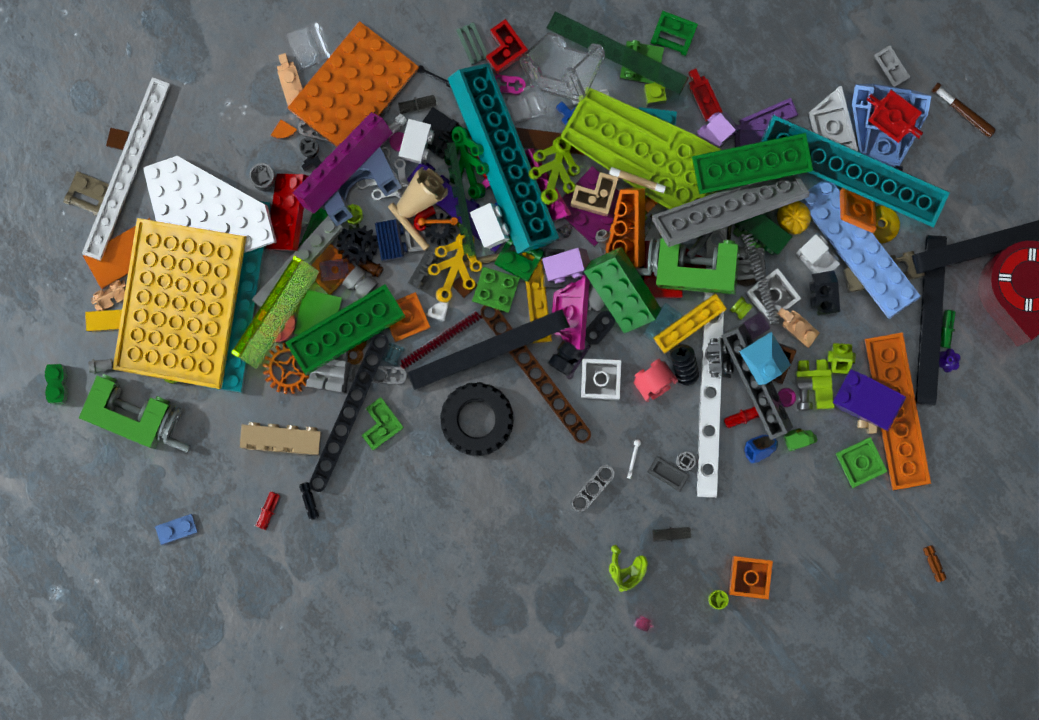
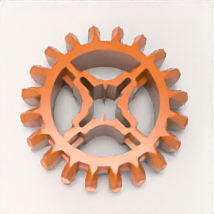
M286 343L282 344V350L276 345L275 348L278 352L275 353L270 350L269 353L273 356L272 358L266 356L265 359L270 362L269 364H263V367L269 368V370L263 371L264 375L270 374L265 379L266 382L273 380L270 387L274 388L278 385L277 392H280L282 387L284 388V394H288V389H291V393L295 394V387L301 392L302 387L300 385L303 383L306 386L307 382L305 380L306 378L309 379V376H305L302 371L296 368V359L293 355L286 362L277 360L281 355L291 353V351L287 348ZM290 363H292L293 366L291 367L294 368V370L297 371V373L294 371H289L288 373H285L286 369H284V367L280 364L284 366H289ZM274 365L282 370L280 381L274 375ZM292 375L301 377L295 383L285 384L286 380Z

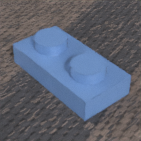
M192 514L155 526L161 545L198 532Z

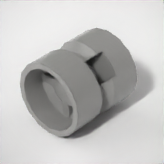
M259 163L251 168L249 178L256 189L268 191L275 185L276 174L269 165Z
M356 266L342 284L348 290H354V295L360 299L374 291L379 283L371 276L366 277V272L361 267Z

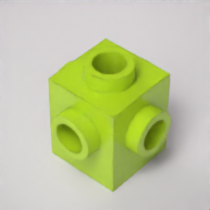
M833 343L832 351H828L827 362H831V373L848 374L856 360V353L852 352V344Z

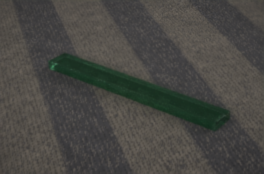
M556 11L546 27L548 30L678 95L681 94L689 79L687 76Z

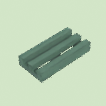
M474 22L463 26V28L456 29L471 65L485 60L488 54ZM469 29L473 30V33L481 48V51L483 53V56L481 57L472 39ZM462 32L466 33L469 42L473 48V51L476 55V59L474 60L466 44V41L462 35Z

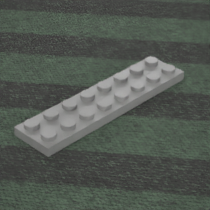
M798 174L728 188L652 215V221L667 246L671 247L808 198L809 191Z

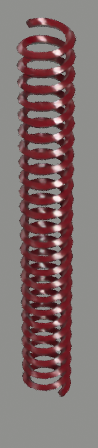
M474 311V314L471 313V316L468 315V318H464L465 321L461 319V322L455 323V327L452 326V329L445 330L446 334L442 332V335L436 336V340L432 339L433 342L430 340L429 343L426 342V345H423V348L420 347V350L413 351L414 355L410 353V356L404 357V361L401 359L402 364L400 366L406 370L405 366L409 368V365L412 366V362L415 363V360L418 361V358L422 359L421 355L425 357V354L431 353V349L435 350L434 347L438 349L437 345L441 347L440 342L444 344V341L450 340V336L454 338L453 334L457 336L456 332L460 334V331L463 332L462 327L466 330V326L468 328L470 327L469 324L473 326L472 321L476 323L475 319L479 321V318L482 319V316Z

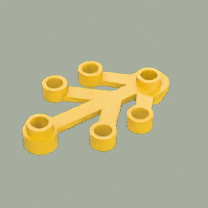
M461 232L456 236L455 242L446 246H438L435 249V255L439 258L445 257L447 252L457 249L454 257L438 264H431L428 267L430 275H437L441 270L450 267L443 287L436 291V299L439 302H448L452 298L451 287L458 271L465 289L470 290L475 287V281L470 278L463 262L464 253H466L470 261L469 267L471 271H480L482 263L476 259L473 252L474 237L469 232ZM463 238H467V239H468V244H467V245H464V244H463V242H462ZM439 248L444 250L443 255L438 254ZM474 263L479 265L477 270L473 268ZM432 266L437 268L436 273L431 271ZM468 280L472 282L470 288L466 286ZM443 291L448 293L447 298L442 297Z

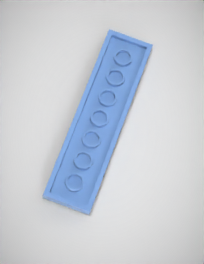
M823 179L808 190V198L799 200L808 207L812 220L888 319L920 298L921 295L873 233L841 220L840 191L835 184Z

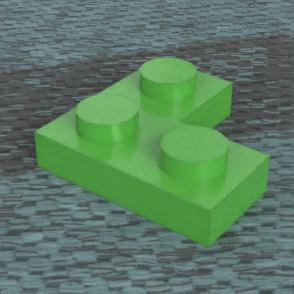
M381 397L366 407V410L377 424L363 433L362 437L374 451L404 427Z

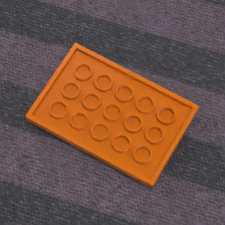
M359 21L287 108L338 147L371 112L380 116L417 72L419 66Z

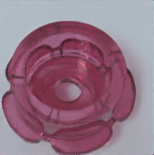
M643 616L635 618L634 626L638 629L648 632L649 628H652L651 620Z

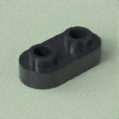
M610 311L600 312L586 328L585 341L588 344L596 345L600 343L612 329L615 319ZM604 317L609 319L608 324L602 323ZM591 332L597 334L595 339L590 338Z

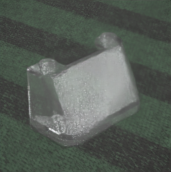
M548 32L519 58V61L530 85L534 89L580 102L586 97L605 58V51L601 45L593 43L588 47L589 53L568 48L563 36Z

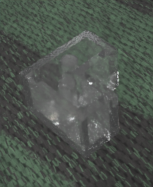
M527 86L523 88L524 91L521 92V96L511 95L505 98V104L514 125L547 113V106L539 86Z

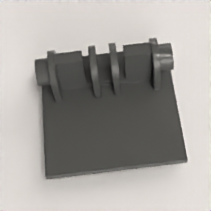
M426 250L408 283L436 298V291L443 287L450 267L441 270L437 275H430L428 272L429 265L438 264L445 260L437 257L434 252ZM432 266L431 271L436 273L437 268ZM443 291V292H442V297H443V298H444V296H445V294H446V291Z
M717 338L710 339L708 352L719 353L708 354V356H719V359L709 360V362L720 363L709 364V374H711L712 378L719 377V373L721 377L731 378L734 366L730 360V353L723 338H719V342H717Z

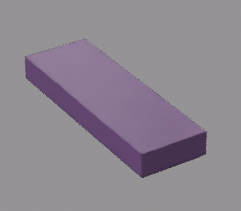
M789 98L740 119L738 122L740 125L768 124L772 114L786 120L797 117L799 114L792 99Z

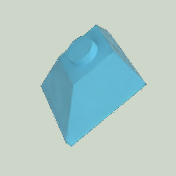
M772 332L739 351L758 385L767 384L791 366Z

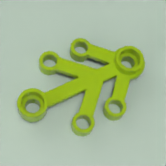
M561 136L553 141V146L544 150H538L533 154V159L537 163H541L547 156L556 153L554 160L529 170V177L533 180L538 179L543 173L551 170L547 188L541 193V200L548 205L558 199V193L555 190L558 175H560L564 183L563 191L570 194L575 190L576 185L569 176L574 177L580 173V167L575 163L570 154L571 145L564 141ZM563 157L569 166L567 171L562 164Z

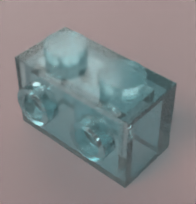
M665 302L656 320L650 323L643 336L657 345L653 337L684 315Z

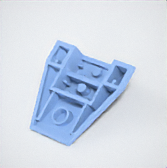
M855 84L852 107L859 152L890 166H900L916 136L909 132L897 143L870 123L868 119L873 114L875 106L868 102L867 98L872 94L881 100L892 89L922 111L915 123V127L920 130L928 116L931 95L911 89L886 85Z

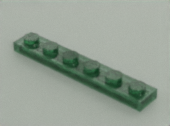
M455 142L447 143L448 149L444 150L446 161H451V167L448 168L449 177L454 179L455 186H452L453 198H458L459 205H455L457 217L461 216L462 224H459L460 235H465L466 240L465 243H462L464 254H468L469 258L476 257V251Z

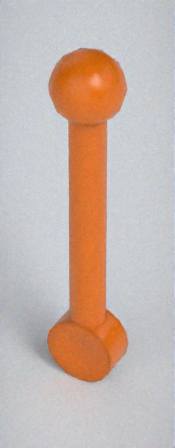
M456 217L443 220H425L420 218L418 224L451 223V225H456L458 219Z

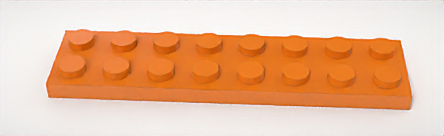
M903 332L864 339L871 379L906 397L889 431L881 428L892 490L931 484Z

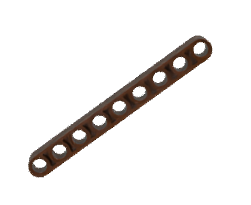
M485 305L482 307L481 316L495 336L502 334L495 329L499 323L506 325L507 329L505 332L513 329L498 309L492 308L495 311V315L488 318L484 315V311L491 307ZM524 345L508 352L574 440L580 444L588 442L591 437L589 428L527 346ZM526 353L529 355L530 360L528 363L523 364L519 361V356ZM533 369H539L541 376L538 379H534L531 377L530 372ZM550 384L553 387V391L550 394L543 393V385ZM555 400H563L564 407L559 410L556 409L553 405ZM569 414L576 417V422L573 425H569L565 421V417ZM579 430H585L588 433V437L585 440L578 439L577 432Z

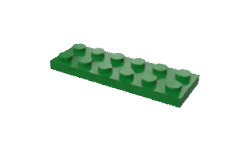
M806 133L691 156L699 194L813 171Z
M386 284L288 340L286 345L306 376L405 318V314Z

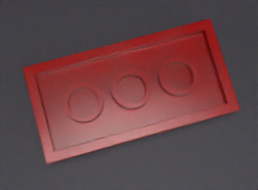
M277 173L270 215L277 242L267 245L266 249L298 251L304 207L293 192L309 175Z

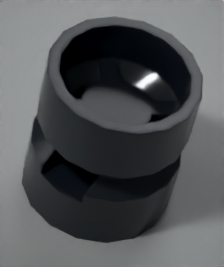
M562 340L557 348L558 353L553 354L548 364L564 375L569 376L574 368L573 363H577L583 353Z

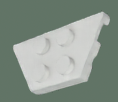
M840 86L808 113L812 130L817 134L858 151L842 86Z

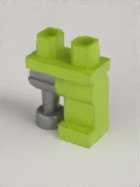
M827 359L816 360V370L811 371L809 370V360L798 361L795 381L796 387L800 391L801 402L797 403V410L813 409V403L809 402V391H814L815 409L834 408L832 373L829 370Z

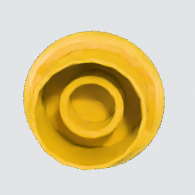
M797 201L780 207L777 213V221L779 226L788 234L796 235L804 232L809 227L811 214L803 202Z

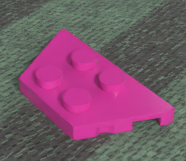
M581 276L580 280L575 283H569L564 289L557 290L553 295L552 313L563 309L570 326L555 334L560 335L563 340L576 346L575 348L578 350H584L590 285V280L587 276Z

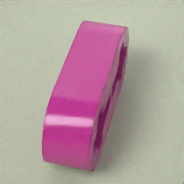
M495 75L496 81L500 79L501 83L507 84V86H500L501 94L520 95L525 91L526 84L521 77ZM516 81H519L523 87L516 91L515 87L509 86V84H515Z

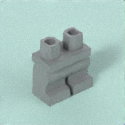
M348 352L310 373L306 386L346 393L351 364L347 362Z

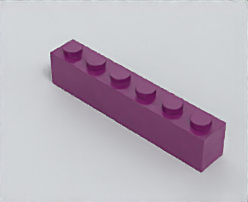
M371 112L298 186L293 194L304 208L315 214L393 134L384 119Z

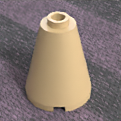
M421 167L417 170L396 205L400 216L411 218L443 200L448 195V189H444L442 185L444 183L443 179L432 169L423 170L424 167Z

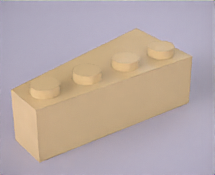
M249 422V425H241L240 448L320 455L322 432L317 431L318 428L306 427V430H299L298 426L287 425V428H279V424H268V427L260 426V423Z

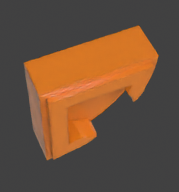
M280 120L271 136L277 139L287 138L294 135L297 129Z

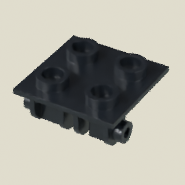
M432 107L422 121L423 123L431 124V128L434 131L432 145L428 144L427 149L443 159L454 143L452 139L453 129L461 125L456 120L450 119Z

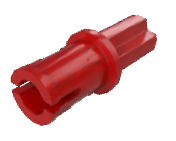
M754 406L746 410L741 409L739 413L724 418V423L727 428H731L741 423L747 424L748 421L760 416Z
M275 492L269 493L264 507H261L262 512L255 526L267 530L272 515H275L274 510L280 498L279 494Z

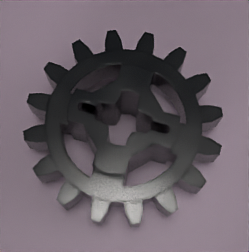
M359 224L356 225V228L349 225L348 230L342 229V234L338 235L339 241H337L336 247H339L338 254L343 253L342 259L348 258L349 264L352 261H355L356 265L359 264V261L366 264L367 259L371 261L373 255L377 254L378 242H375L377 241V235L372 236L373 230L367 231L366 225L363 228H360ZM350 237V240L345 244L346 239ZM370 245L369 250L365 252V249Z

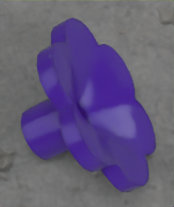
M951 348L941 351L939 367L943 368L946 373L957 370L961 359L960 355Z

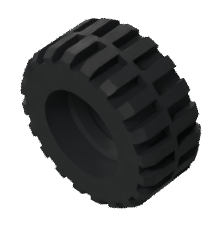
M471 382L456 388L444 402L440 414L441 428L447 441L459 452L470 456L489 455L499 450L507 442L513 429L514 417L509 400L503 392L483 382ZM474 401L484 402L494 411L495 425L487 435L471 437L461 429L459 415L463 407L468 403Z

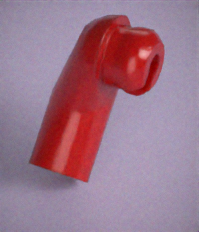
M433 206L415 215L413 223L415 229L423 231L426 228V224L419 225L418 220L420 218L427 220L428 217L436 214Z

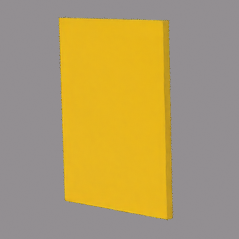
M137 218L113 370L222 389L247 236Z

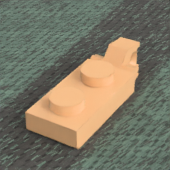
M284 53L278 55L281 65L277 66V72L287 105L289 106L303 88L294 62L289 63L287 55Z
M781 308L777 313L785 320L782 326L807 348L811 346L820 334L794 310L790 313L788 310Z

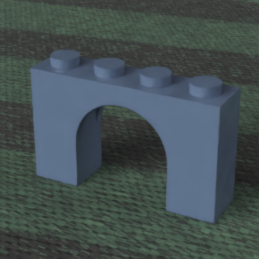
M381 147L323 204L328 216L336 226L353 217L347 205L346 197L351 187L357 182L364 179H374L386 197L402 188L388 157Z

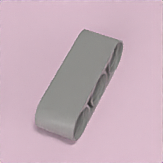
M601 466L572 500V506L576 511H585L613 480L615 472L611 466ZM606 468L611 471L609 479L601 477L602 469ZM590 483L598 485L599 490L596 494H591L588 491ZM581 497L586 500L584 508L576 507L575 501L577 498Z

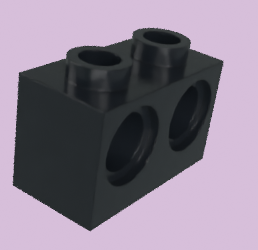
M835 271L812 274V282H809L811 294L813 293V297H810L812 309H816L818 316L840 312L839 285Z

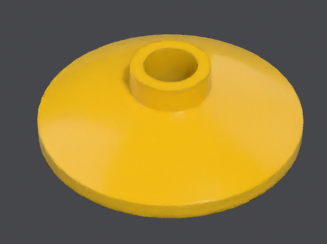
M875 206L877 229L873 232V235L880 244L887 243L893 240L899 232V217L894 210L888 207ZM880 220L885 222L884 227L878 225Z

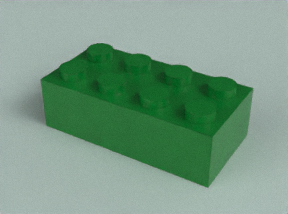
M622 247L589 262L584 273L624 334L656 320L661 307Z

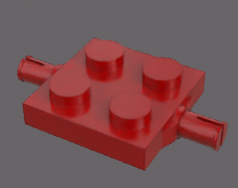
M892 89L881 100L872 94L867 98V101L875 106L874 112L868 121L897 143L909 132L918 139L924 133L915 127L916 120L922 111Z

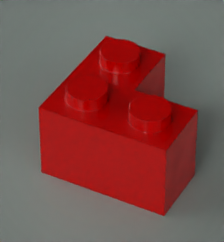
M506 19L490 29V34L499 47L486 56V61L490 64L495 74L499 75L527 55L528 49Z

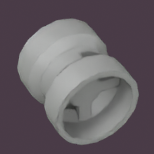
M682 452L676 458V465L682 471H689L696 464V458L690 452Z

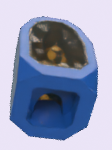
M769 435L752 438L746 442L745 455L750 463H758L762 459L771 456L777 450L778 441L775 438L770 440Z

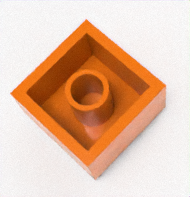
M732 556L728 595L769 599L773 561Z

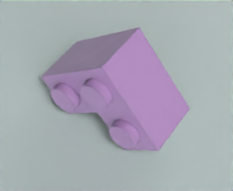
M716 112L708 119L710 123L702 126L696 133L701 139L720 148L740 130V127L726 112Z
M582 248L572 249L542 259L548 281H554L555 284L566 281L565 278L569 276L580 279L581 276H586L584 270L590 262L587 249Z

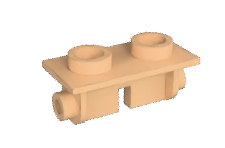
M117 280L110 284V288L104 291L99 290L93 294L91 302L95 304L94 306L97 311H104L113 306L114 304L111 300L113 297L117 303L124 300L125 280Z

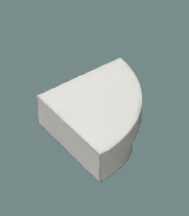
M439 302L433 305L428 310L426 317L445 321L449 302Z

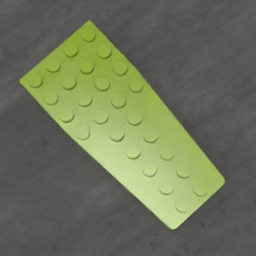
M592 88L585 90L561 134V138L609 171L611 167L666 186L664 193L624 180L634 188H645L646 196L668 209L723 191L718 190L699 194L691 157L721 149L688 131Z

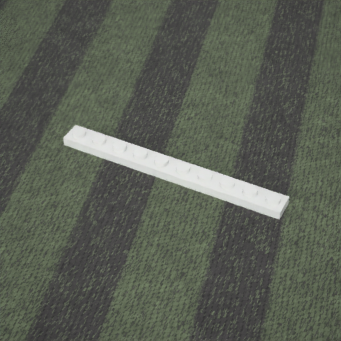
M153 77L150 81L82 254L99 261L102 260L171 85L167 82Z

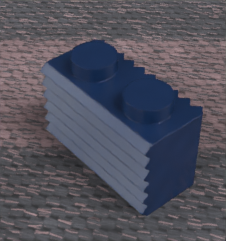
M398 219L376 222L375 228L381 261L386 262L405 258L404 253H407L406 242L401 240V235L404 234L403 225L398 223Z

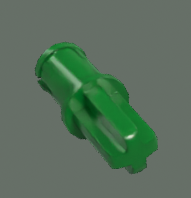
M953 310L944 311L940 347L951 348L952 335L955 332L953 328L956 312Z

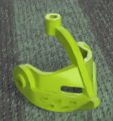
M613 545L611 547L613 555L612 563L609 565V572L619 587V591H628L643 579L648 561L645 556L640 555L635 558L631 566L620 569L618 555L621 553V550L617 545ZM630 575V578L623 583V579Z

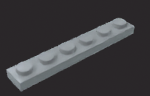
M327 216L298 248V251L294 252L253 297V302L268 313L342 232L343 226H336L331 218Z

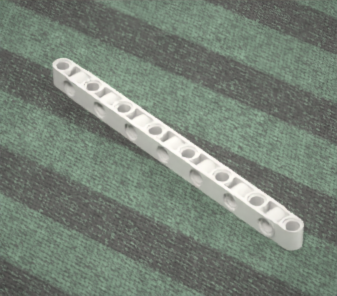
M727 227L714 231L706 241V258H713L714 248L718 247V245L712 243L711 237L717 235L721 238V243H723V240H727ZM706 265V269H712V266ZM704 292V301L714 293ZM716 293L724 304V294ZM724 312L718 315L717 321H710L703 326L697 497H717L721 376L719 373V377L712 378L711 374H709V364L720 362H709L712 359L708 358L707 351L710 339L717 338V342H719V338H722ZM709 387L716 391V395L713 398H709L705 393ZM706 426L714 428L713 436L705 435L704 428ZM705 464H710L713 467V472L710 475H706L703 472Z

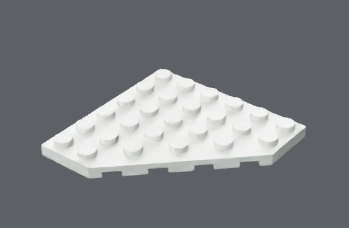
M179 156L143 167L156 221L247 236L244 253L277 242L268 206Z

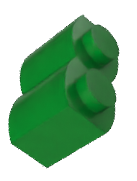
M47 364L45 368V379L48 383L45 396L50 404H66L68 399V390L65 385L68 376L67 369L62 364Z

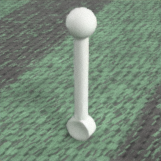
M639 439L634 441L635 447L627 475L629 479L632 476L638 447L641 445Z

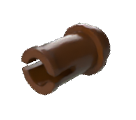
M367 259L366 264H363L361 261L358 264L363 270L371 273L372 277L376 276L379 278L384 269L380 263L376 264Z

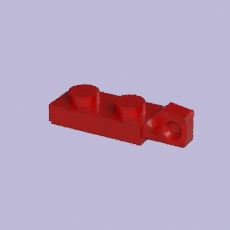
M696 68L689 71L688 74L691 78V82L688 83L689 88L705 122H707L716 112L722 113L723 111L708 79L705 76L700 77Z

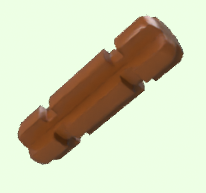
M934 546L925 547L923 551L928 556L927 560L932 572L935 573L936 582L945 581L947 577L945 572H942L943 568L938 556L935 555Z

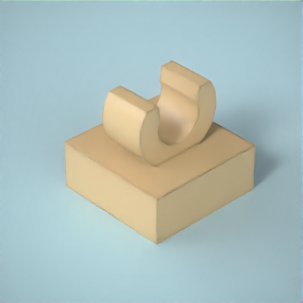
M857 420V428H867V434L877 433V426L864 420Z

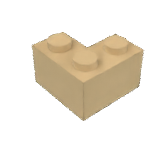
M600 172L595 190L576 185L571 207L607 217L619 177Z

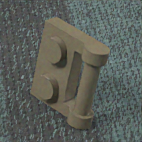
M77 171L63 202L83 208L97 216L109 184ZM75 192L99 201L98 205L95 206L74 197Z

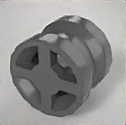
M306 137L301 140L299 148L303 156L307 158L310 156L315 157L319 152L317 141L312 137Z

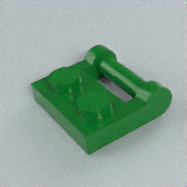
M662 10L650 43L662 45L680 52V55L686 56L698 24ZM660 32L685 40L684 46L659 37Z
M509 235L510 240L506 241L495 261V265L529 282L545 251L541 249L527 251L526 253L535 257L531 261L510 250L514 244Z

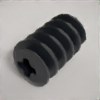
M685 344L673 347L670 356L678 383L686 386L694 384L700 376L694 349Z

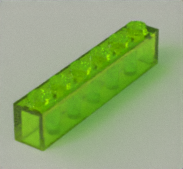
M294 256L231 353L257 369L263 362L268 350L273 347L279 333L284 330L289 318L295 313L300 301L306 296V292L311 284L316 281L320 271L304 260Z

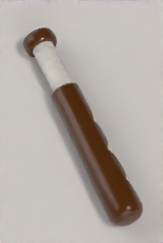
M937 83L931 90L932 93L939 94V96L949 102L953 109L985 136L990 138L994 135L996 129L960 100L952 97L947 91L942 89L940 83Z

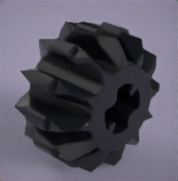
M440 213V219H437L435 214L432 215L434 220H443L444 217L443 213ZM451 223L430 224L431 226H426L424 229L430 231L425 234L426 238L433 236L430 239V243H434L437 239L438 246L441 245V240H444L445 245H447L448 240L446 238L448 237L453 240L454 236L450 233L457 232L455 228H450L454 226ZM438 225H441V227L445 226L443 229L444 233L435 232Z

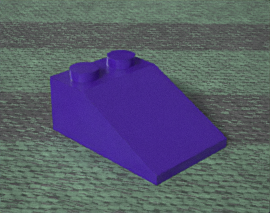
M850 369L833 404L841 411L889 431L906 397L870 377Z

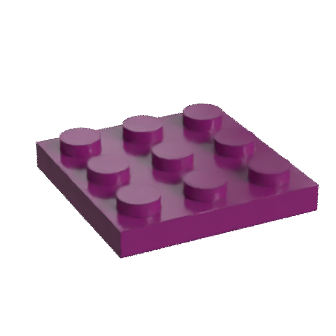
M592 166L575 185L595 190L600 173ZM615 188L607 217L571 207L574 191L570 194L566 193L562 199L572 215L564 217V219L595 247L599 243L595 239L596 233L602 229L610 231L620 191Z

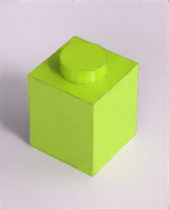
M663 81L644 85L647 107L666 104L667 99Z

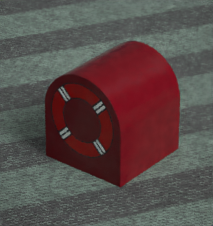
M1022 241L1009 246L987 262L979 277L978 291L984 308L1017 347L1032 341L1039 335L1038 241Z

